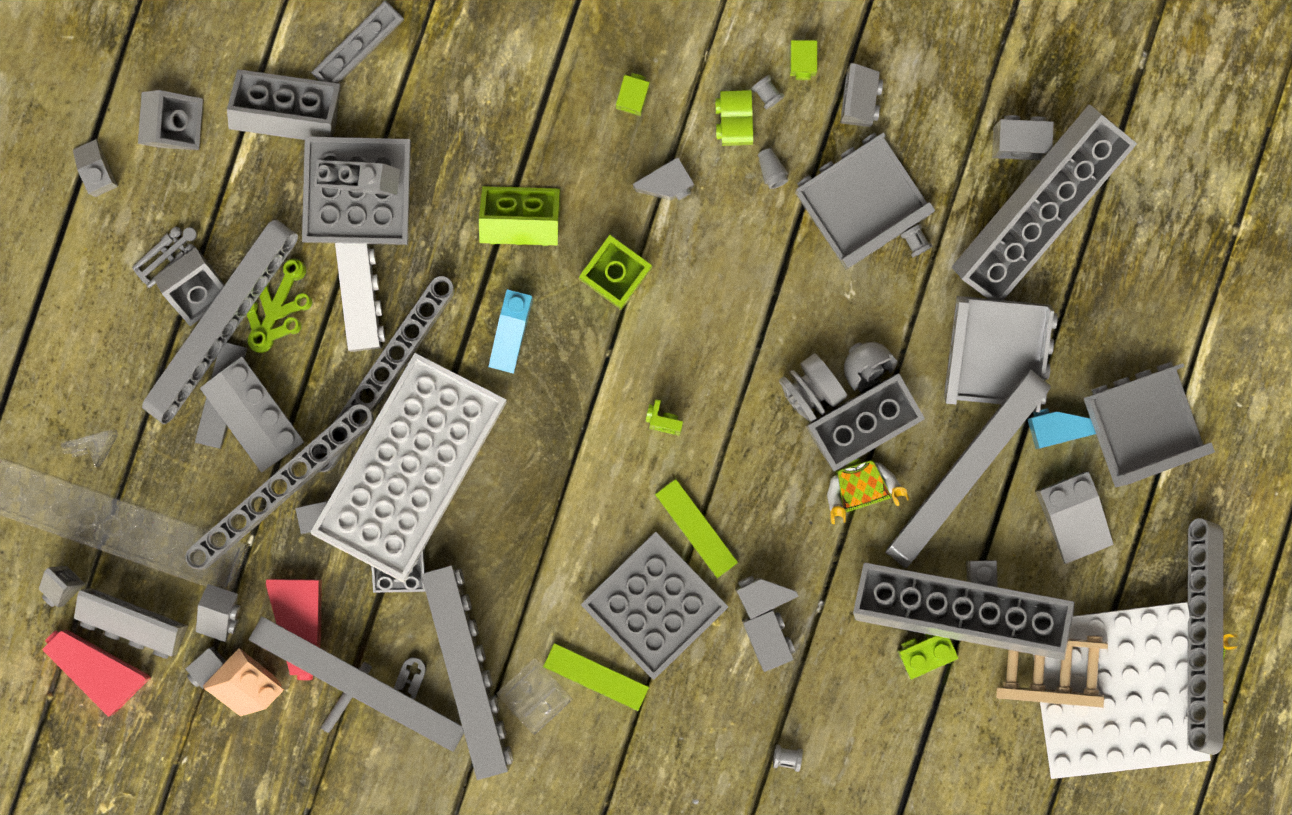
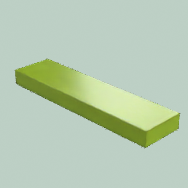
M676 479L655 494L717 578L738 563Z
M554 643L543 666L637 711L649 689L647 685Z

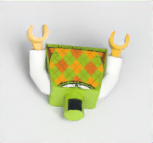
M860 457L846 464L845 469L836 471V475L831 478L827 493L831 511L830 522L835 524L834 517L841 516L843 523H845L846 512L893 498L894 504L899 506L897 499L899 496H905L907 501L909 500L907 490L901 487L894 474L881 463H874L873 460L861 463Z

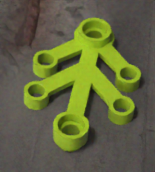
M289 259L284 264L283 272L285 275L273 301L268 288L269 283L259 297L266 315L262 325L257 314L258 303L256 301L247 313L252 329L248 336V345L257 353L267 352L273 346L274 340L290 333L297 334L301 330V322L293 317L287 318L282 326L272 329L276 320L300 310H308L312 306L311 297L303 293L298 294L294 301L283 305L293 282L301 280L306 274L305 264L298 259ZM295 264V271L290 273V267ZM303 298H306V304L304 306H301V300ZM295 321V328L290 330L289 325ZM262 335V342L257 344V338Z

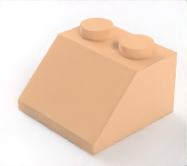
M240 648L203 685L205 690L239 716L265 710L284 690L275 675Z

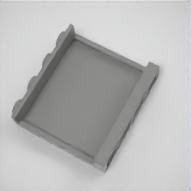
M884 132L879 136L876 133L871 134L862 141L864 145L859 149L855 150L854 147L848 149L840 155L842 160L836 164L830 161L819 169V175L813 179L809 175L797 183L799 188L796 189L795 194L845 270L935 212L931 203L925 201L884 139L886 136Z
M957 296L944 390L946 404H957V400L1002 404L1029 370H1032L1043 380L1049 379L1050 364H1047L1048 354H1052L1054 348V339L1050 338L1051 330L1056 329L1057 313H1054L1052 306L1049 304ZM1047 394L1035 408L1036 412H1040L1041 404L1045 405Z
M1172 362L1157 366L1158 372L1153 374L1150 369L1135 374L1136 380L1130 381L1129 377L1113 382L1115 387L1108 389L1107 385L1092 389L1093 395L1084 398L1115 488L1134 483L1215 452L1212 442L1202 443L1177 373V369L1184 367L1183 363L1173 366Z

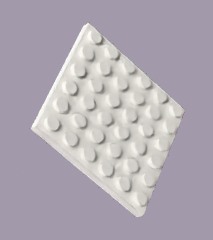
M1187 602L1073 616L1069 639L1087 640V636H1101L1104 642H1108V649H1099L1097 678L1099 694H1104V708L1040 702L1051 779L1211 761L1210 754L1192 750L1187 740L1189 620ZM1073 646L1070 687L1073 688L1072 692L1083 693V688H1086L1089 651L1087 647ZM1045 657L1043 685H1046L1047 690H1056V687L1059 686L1060 659Z

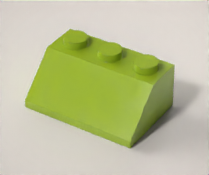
M482 186L479 212V243L558 245L560 189Z

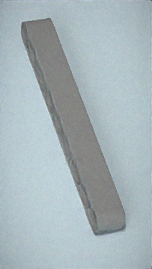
M278 220L271 221L265 227L145 398L142 408L159 422L166 424L175 417L295 246L298 235Z
M439 276L431 281L336 420L351 407L359 404L365 405L373 413L454 296V284L447 277ZM441 282L448 283L449 285L448 293L443 296L436 294V286ZM425 304H432L434 306V313L430 317H423L421 314V308ZM411 325L419 327V335L414 339H410L406 335V330ZM394 347H403L404 356L402 359L394 360L392 358L391 351ZM380 368H387L390 373L389 378L384 382L378 381L376 373ZM366 389H372L375 394L374 400L370 403H364L361 398L363 391ZM358 411L360 419L356 424H363L368 418L367 412ZM339 428L335 431V433L342 432L345 439L347 438L348 434L345 428ZM326 446L316 447L314 450L316 459L322 453L327 454ZM348 447L344 449L339 455H337L331 462H329L327 467L321 469L319 472L331 471L337 465V463L344 455Z
M1032 370L1026 373L885 551L886 554L904 568H907L1045 397L1051 388L1049 383Z
M361 404L351 407L192 545L186 552L187 564L192 568L203 570L216 562L369 429L374 420L371 410ZM358 411L367 412L368 418L363 424H356L354 422V415ZM339 428H345L348 434L347 438L341 442L335 441V431ZM326 446L327 455L323 459H316L314 456L316 447ZM298 463H305L307 466L306 474L297 477L294 474L295 466ZM279 480H284L287 484V489L282 494H276L274 491V485ZM258 498H265L267 506L262 512H257L254 509V502ZM239 515H243L246 518V525L244 528L237 530L234 526V519ZM222 532L226 536V542L223 546L217 547L214 544V537ZM198 550H202L206 554V559L201 565H197L193 559L194 554Z
M1197 518L1191 522L1188 529L1187 740L1192 750L1215 755L1223 747V530L1216 523Z
M261 616L248 639L452 752L455 751L464 734L463 727L458 723L411 699L407 695Z

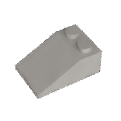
M1082 472L1035 491L1064 564L1114 545L1099 495L1089 472Z

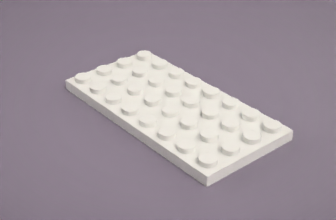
M414 353L312 528L311 534L405 583L506 405V399Z

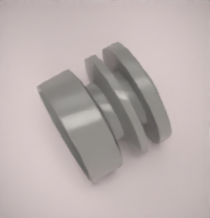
M815 353L800 363L805 373L804 376L801 377L794 370L789 372L794 381L793 384L785 376L779 379V383L789 403L798 414L802 415L810 423L817 420L811 410L812 408L821 416L825 414L821 404L823 400L832 407H835L847 397V394L833 373Z

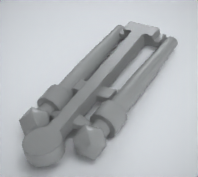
M174 227L171 229L170 234L164 235L161 241L132 267L148 288H151L156 282L154 278L150 281L146 276L167 258L170 261L163 269L165 270L195 248L192 244L187 245L185 248L183 246L185 242L194 241L197 238V231L194 228H186L183 231V237L178 240L175 237H179L182 234V230L179 227ZM174 241L175 244L167 250L165 246H169ZM177 249H181L182 251L176 255V258H174L172 254ZM161 250L163 254L142 272L139 267Z

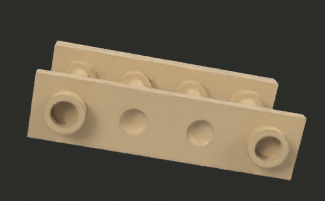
M1087 636V640L1069 639L1065 660H1061L1060 682L1056 690H1047L1046 685H1043L1045 657L1034 655L1033 684H1030V688L1019 687L1017 682L1019 652L1008 650L1006 681L1003 682V686L998 685L996 698L1104 708V694H1099L1097 678L1099 649H1108V642H1104L1101 636ZM1073 646L1089 648L1086 688H1083V693L1072 692L1073 688L1070 687Z

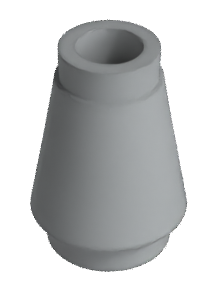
M772 148L758 153L764 184H768L769 189H775L788 182V172Z

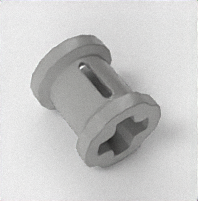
M770 75L760 80L751 88L753 92H757L765 103L764 108L766 110L785 97L783 93H779L771 82L772 78Z
M921 224L900 235L902 239L905 238L912 250V258L933 247L932 243H928L921 231Z
M776 745L773 768L781 766L793 768L796 772H799L803 750L799 748L797 750L781 748V745Z

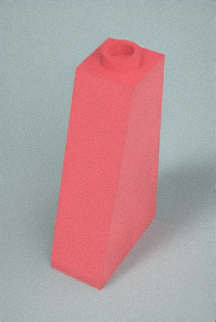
M267 579L266 588L276 624L320 648L322 580ZM286 661L290 675H297V680H313V675Z
M69 630L54 631L45 640L47 645L42 649L108 717L114 715L151 679L147 673Z

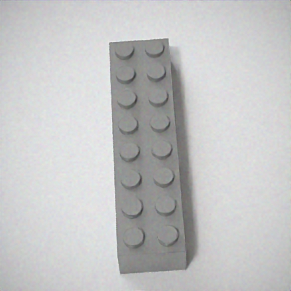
M1089 104L953 264L952 269L962 280L986 298L1004 300L1137 143Z
M864 563L853 614L856 621L1065 660L1074 613V602Z
M455 564L421 574L476 779L480 780L508 772L511 767L510 764H512L514 759L510 746L505 747L503 739L507 736L503 720L498 722L496 713L500 710L496 695L491 696L489 689L493 682L490 671H485L482 662L486 660L482 644L477 645L475 636L479 634L476 620H471L468 610L472 609L469 595H464L461 585L465 584L462 569H457Z

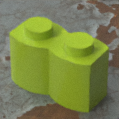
M752 90L720 91V98H715L716 114H721V124H716V139H722V146L753 145Z

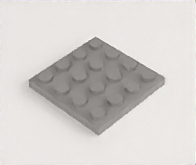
M305 137L302 242L408 245L411 140ZM317 160L383 163L400 169L397 195L370 194L315 187L314 180Z
M657 532L644 542L581 604L653 680L728 608L722 599Z

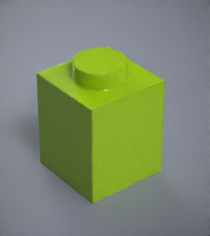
M791 40L790 76H796V80H810L811 76H816L817 41Z
M631 73V76L624 75L616 102V109L641 116L650 87V82L645 81L646 77Z

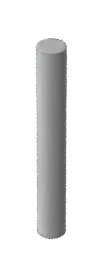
M363 662L359 670L369 674L372 666ZM343 692L320 728L330 733L353 697Z

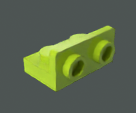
M656 399L654 405L649 404L645 421L650 423L649 429L680 436L683 421L678 420L679 416L670 413H663V417L658 416L661 400Z
M925 634L926 638L917 641L916 638H913L901 644L903 648L897 651L910 680L959 659L950 638Z

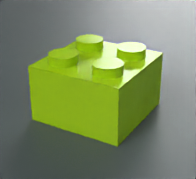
M609 235L580 274L579 280L622 310L651 271L652 265Z

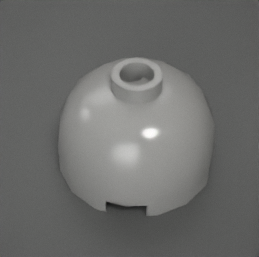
M877 342L857 343L849 350L850 354L844 363V375L854 391L858 388L860 392H863L880 383L881 381L878 378L887 370L891 374L897 365V360L882 344Z

